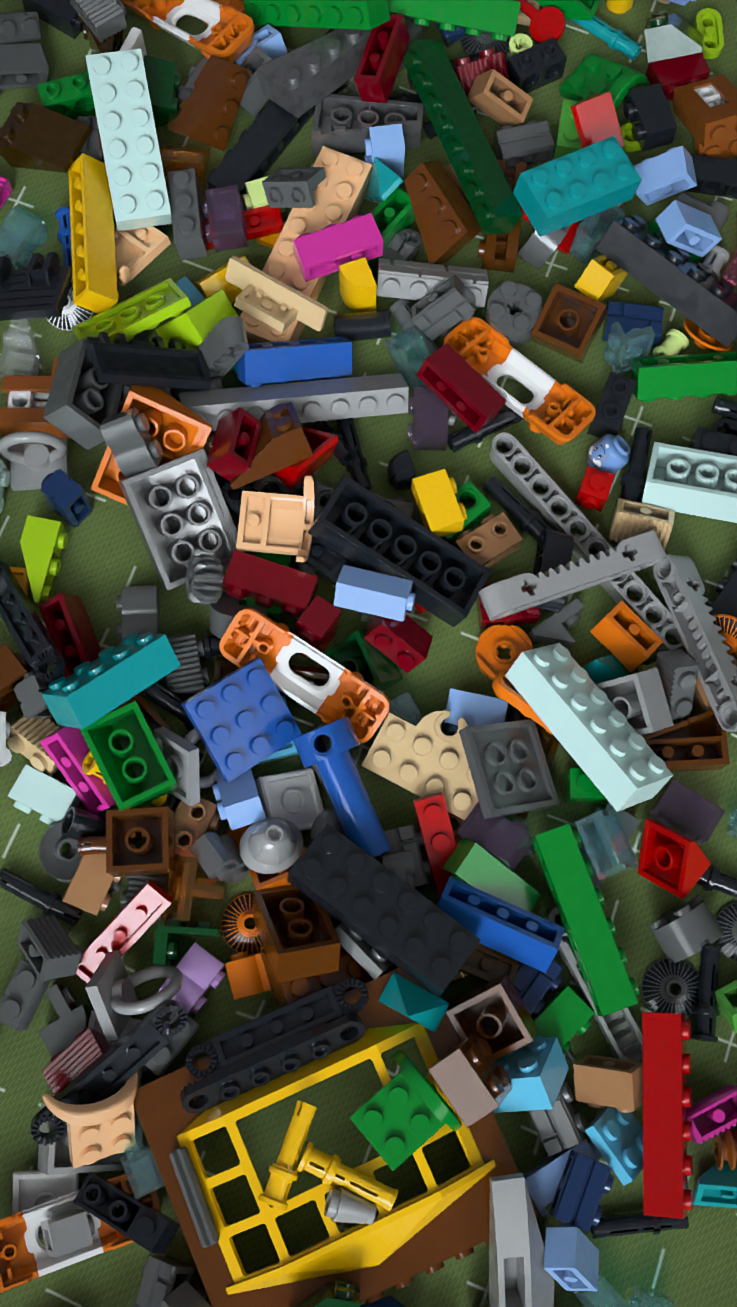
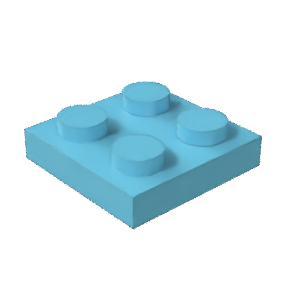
M605 1106L584 1131L608 1165L612 1167L611 1169L623 1186L632 1182L643 1169V1128L632 1112L623 1113L617 1111V1108Z

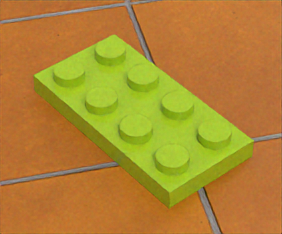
M169 278L71 328L78 341L83 338L87 339V337H98L100 332L108 333L111 343H114L117 333L125 334L127 341H130L136 334L144 330L154 329L160 322L170 317L180 316L184 313L185 309L191 307L188 296Z

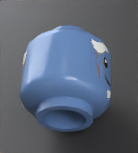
M606 434L588 448L589 459L587 463L590 467L614 474L628 463L630 447L620 435Z

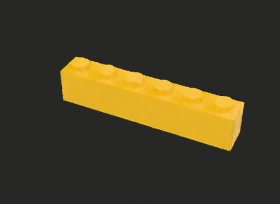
M82 153L68 170L73 302L77 306L99 314L115 306L119 298L117 291L118 271L115 257L113 204L105 163Z

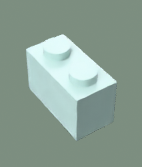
M27 764L8 794V797L15 800L13 805L15 808L27 814H30L31 810L42 814L39 820L50 826L62 821L68 809L72 806L77 808L81 801L73 788Z

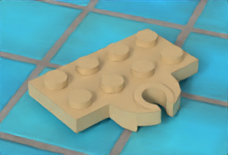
M434 711L424 716L416 726L389 712L361 766L420 797L442 792L448 812L468 822L479 800L459 734V730L469 727L466 721L461 717L457 721V732L452 736H447L442 733L440 726L443 720L449 718L451 711Z

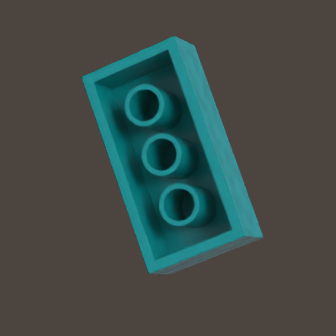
M612 136L520 173L513 194L539 237H542L631 200L642 179L615 136Z
M138 631L130 633L122 639V644L117 647H108L99 652L98 659L91 663L90 661L84 662L73 669L75 673L69 677H60L52 681L48 685L49 689L41 693L56 723L61 726L84 729L180 667L181 665L166 635L152 634V632L139 634Z

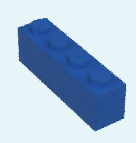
M343 336L251 343L248 350L237 361V378L247 387H260L264 383L272 382L274 384L290 383L293 380H300V382L317 381V378L325 377L327 380L340 379L343 376L352 375V341Z
M449 877L437 904V907L481 939L480 944L544 973L547 972L559 949L565 930L560 925L452 877Z

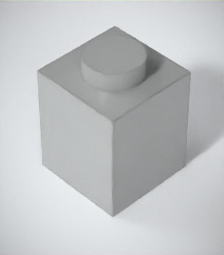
M77 1209L40 1222L47 1256L57 1258L93 1245L92 1235L95 1234V1225L91 1215H87V1212Z

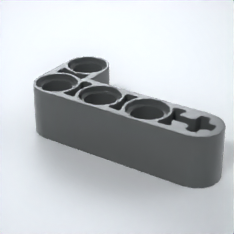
M230 316L222 319L197 348L198 351L202 352L211 379L220 377L221 380L248 350L249 343L243 318Z

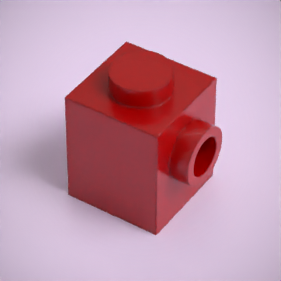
M587 466L574 503L582 505L587 509L601 512L607 501L615 475Z

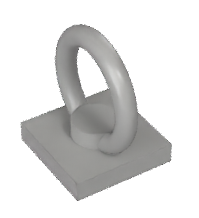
M20 431L8 434L0 439V455L10 461V478L13 491L41 489L43 479L49 473H54L59 469L69 476L68 439H62L54 434L41 431Z
M164 726L154 729V738L177 782V789L169 793L189 806L200 803V789L211 787L217 783L214 772L218 771V768L207 776H199V748L195 746V743L200 737L195 728L192 729L183 739Z
M119 951L107 952L85 987L106 1040H118L132 1015L152 1011L162 1002L171 1000L182 987L183 975L174 966L157 965L142 969L128 976ZM155 978L171 979L169 984L159 993L138 1001L134 987Z

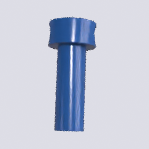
M349 717L342 718L293 739L304 768L316 764L346 837L372 857L390 850L391 847L349 749L360 745ZM323 735L329 736L332 741L330 750H326L321 745Z

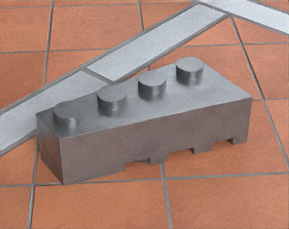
M337 29L258 67L257 71L263 95L299 118L355 76L371 31Z
M329 94L317 103L315 107L311 132L312 156H318L323 146L343 154L365 152L364 139H369V127L402 124L405 149L420 148L423 103L388 100L387 103L365 102L361 100V97Z

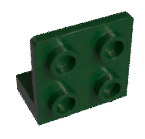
M165 920L164 926L156 925L152 964L172 966L173 960L178 959L179 941L174 940L175 935L223 938V931L217 929V925L210 922H196L195 928L186 927V923L183 921Z

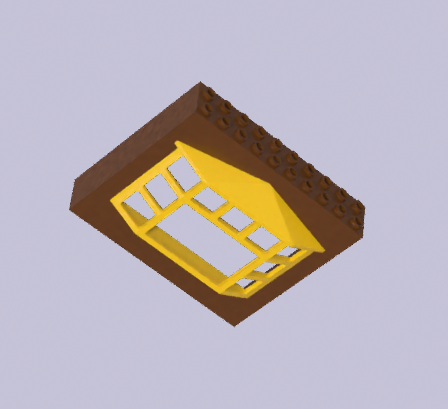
M401 968L365 983L369 993V1001L362 1011L356 1013L361 1017L365 1027V1033L361 1039L322 1059L304 1065L294 1072L282 1075L263 1086H258L238 1095L232 1100H227L200 1113H188L182 1107L180 1092L183 1090V1087H188V1083L194 1084L193 1081L197 1080L198 1082L201 1080L195 1078L186 1066L138 1088L134 1099V1108L212 1307H295L326 1282L334 1283L335 1279H345L354 1282V1287L360 1288L361 1301L365 1300L368 1304L385 1295L383 1290L394 1285L397 1289L403 1288L415 1280L414 1275L424 1270L426 1274L434 1273L445 1266L443 1261L453 1256L457 1260L467 1257L474 1252V1246L484 1241L486 1245H489L490 1177L519 1173L518 1168L493 1113L490 1112L469 1127H466L430 1072L425 1077L431 1084L435 1085L438 1093L462 1123V1127L456 1131V1134L470 1164L468 1169L440 1185L436 1184L422 1148L453 1131L445 1124L412 1154L427 1186V1191L392 1207L390 1211L376 1204L379 1213L375 1215L372 1225L358 1223L340 1232L336 1222H332L330 1217L324 1216L325 1194L331 1188L337 1189L341 1187L333 1182L331 1185L321 1183L287 1199V1210L270 1206L258 1200L259 1195L263 1194L264 1190L236 1124L237 1120L368 1059L373 1061L384 1086L391 1078L381 1057L382 1052L411 1038L415 1039L427 1069L445 1052L461 1042L446 1012L434 1033L378 1001L393 972L430 992ZM357 988L344 994V1000L349 1004L357 1003L361 997V991ZM354 1026L345 1028V1029L343 1030V1032H345V1031L347 1030V1033H348V1032H349V1029H351V1031H352V1027H354ZM209 1055L196 1061L195 1068L201 1071L203 1069L206 1070L207 1067L209 1068L212 1060L211 1056ZM197 1095V1096L193 1097L192 1099H194V1101H195V1098H197L198 1100H200L199 1097L201 1096V1097L203 1098V1096H202V1095ZM226 1127L240 1164L208 1177L195 1147L194 1140L219 1128ZM184 1146L189 1152L219 1235V1241L206 1248L201 1246L169 1157L173 1150ZM378 1156L353 1169L376 1180L374 1171L387 1165V1163L381 1156ZM245 1175L260 1212L228 1225L213 1192V1187ZM314 1200L329 1233V1238L294 1255H290L277 1225L276 1217ZM532 1202V1206H533V1209H534L535 1216H537L538 1213H537V1211H536V1209H535V1206H534V1204H533V1202ZM260 1224H265L280 1261L248 1274L245 1272L232 1236Z

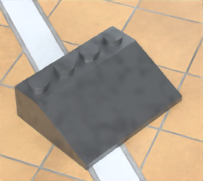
M204 448L118 481L161 586L167 591L185 584L187 564L192 556L202 554L217 557L220 559L221 565L225 567L229 565L234 549L237 550L238 532L213 470L206 466L208 458Z

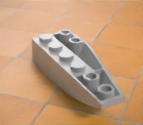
M523 1173L490 1177L489 1307H554V1279L543 1268L545 1247Z

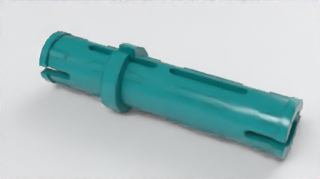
M595 15L591 20L570 19V21L608 44V48L613 51L616 49L632 61L638 57L643 46L625 35V31L620 28L617 30Z

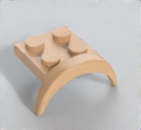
M154 226L117 231L116 227L114 238L116 268L118 271L117 285H126L171 244L168 236Z
M304 477V496L242 491L236 544L237 550L297 555L296 562H306L312 543V535L307 532L314 522L315 511L313 477Z
M138 1071L128 1079L127 1083L117 1093L99 1102L75 1105L60 1102L48 1093L42 1096L46 1107L55 1116L67 1122L70 1161L74 1169L93 1164L97 1160L123 1153L128 1149L136 1147L134 1099L138 1090Z

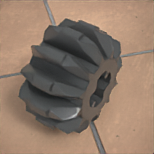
M202 554L192 556L187 564L188 569L185 580L189 601L203 605L217 603L222 595L221 590L224 579L223 566L220 559Z

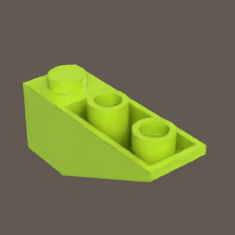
M27 515L20 544L34 603L39 608V605L53 597L54 588L52 582L54 576H58L60 572L61 560L59 557L61 550L67 546L68 533L59 521Z

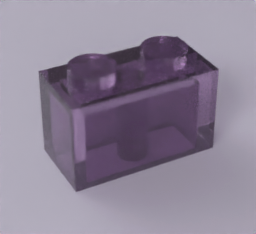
M238 184L205 190L207 202H202L205 219H209V224L205 225L207 241L213 242L216 252L248 247L243 201Z
M414 387L413 398L408 397L407 414H413V423H408L407 440H413V450L446 451L448 441V406L429 387Z
M673 778L665 785L650 813L656 816L654 818L655 821L669 828L672 826L680 831L682 835L701 845L709 840L725 810Z
M479 802L458 830L461 839L464 838L476 842L512 872L533 843L528 832L529 828L516 819L512 822L503 816L484 819Z

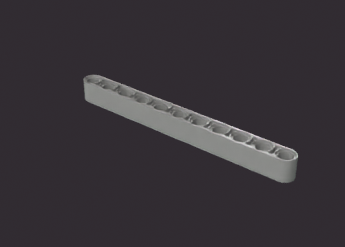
M502 432L493 438L489 452L493 464L529 505L541 514L540 517L551 528L555 527L558 532L574 537L572 553L577 559L587 558L590 555V549L606 552L609 548H613L512 434ZM505 446L509 449V452L502 453L497 450V447ZM522 466L528 472L524 474L518 473L515 467ZM541 487L546 491V493L541 495L537 494L536 492H534L533 488ZM555 507L563 510L564 515H555L551 509ZM570 529H579L583 536H574L571 534ZM635 572L621 576L618 580L613 579L600 584L616 604L622 600L664 641L657 648L659 652L677 649L687 652L671 613ZM626 592H635L639 597V601H631L627 597ZM646 613L654 614L658 619V623L649 622L646 618ZM665 635H673L677 640V645L669 644L665 639Z

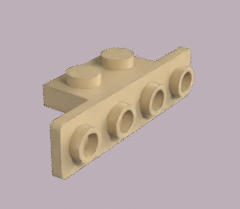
M232 256L229 259L225 279L243 290L236 297L235 307L282 333L296 319L316 331L322 330L328 312L326 306L236 256Z

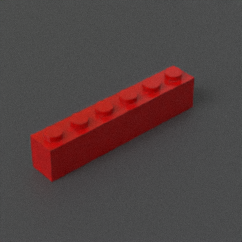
M642 1012L643 1215L684 1219L688 1215V1210H693L694 1202L693 1190L688 1189L687 1177L693 1174L692 1155H687V1141H692L693 1136L692 1121H687V1107L692 1106L691 1087H686V1074H691L692 1070L691 1054H686V1040H691V1022L686 1021L685 1014Z

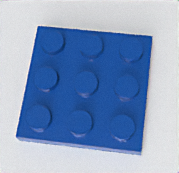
M260 657L254 658L181 703L225 782L232 781L292 742L293 739L302 735Z

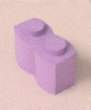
M194 943L176 967L183 975V984L179 992L171 1000L181 1003L188 1016L192 1012L197 1015L207 1002L204 995L209 988L213 987L216 989L225 978L226 973L223 972L226 967L225 964L200 945ZM167 978L157 993L163 990L171 979Z

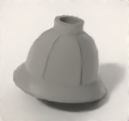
M267 817L265 820L253 823L244 832L239 846L240 857L249 869L257 873H279L288 869L297 861L303 849V838L300 830L293 822L281 817Z

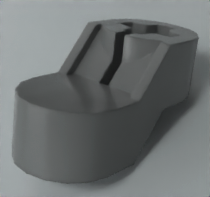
M412 229L399 231L388 246L383 249V256L378 258L390 259V261H410L419 251L422 243L421 235Z

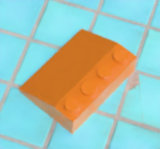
M132 385L121 411L136 407L140 413L145 414L150 426L149 434L154 440H158L162 447L163 455L159 465L203 449L213 425L172 396L154 386ZM107 446L91 490L128 505L118 483L119 480L126 477L118 467L113 452Z

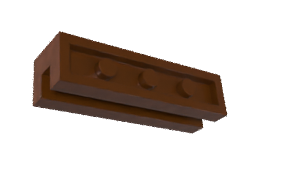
M497 160L513 193L520 173L527 171V163L517 162L515 169L505 168L506 160ZM521 219L510 233L486 234L485 242L480 241L478 258H483L482 269L514 273Z

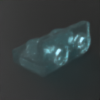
M619 321L612 324L603 356L608 366L611 365L614 373L618 374L632 369V358L648 357L655 338L652 327L634 328L625 334Z

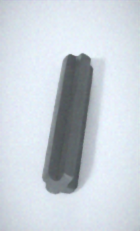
M185 1146L173 1150L169 1157L201 1246L203 1248L210 1247L219 1241V1235L189 1152Z

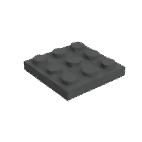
M534 720L470 726L459 730L484 819L552 808L559 805Z

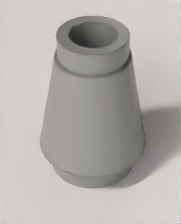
M342 1187L338 1189L331 1188L327 1195L324 1216L330 1217L332 1222L366 1223L372 1225L377 1205Z

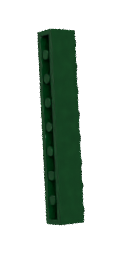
M413 40L402 61L483 234L510 233L523 217V213L441 42Z

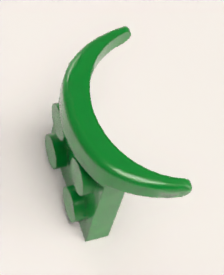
M589 53L559 87L560 96L581 101L593 93L610 91L615 111H617L629 90L640 83L643 87L649 86L650 83L647 76L642 72Z
M401 1050L396 1051L393 1057L402 1070L349 1117L392 1171L445 1124L455 1132L462 1127L460 1119Z

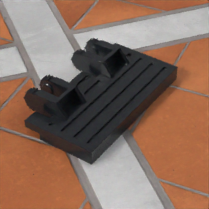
M49 252L45 261L43 255L35 253L32 254L33 256H31L32 259H30L27 269L12 270L10 258L1 256L0 321L61 317L72 283L69 280L72 272L70 265L60 266L59 256L55 252Z
M100 332L98 337H87L86 339L99 383L209 390L211 387L212 379L202 352L198 351L196 346L185 345L182 349L177 338L170 339L168 348L165 347L162 337H154L152 342L131 340L130 345L125 334L117 333L114 343H111L106 332Z

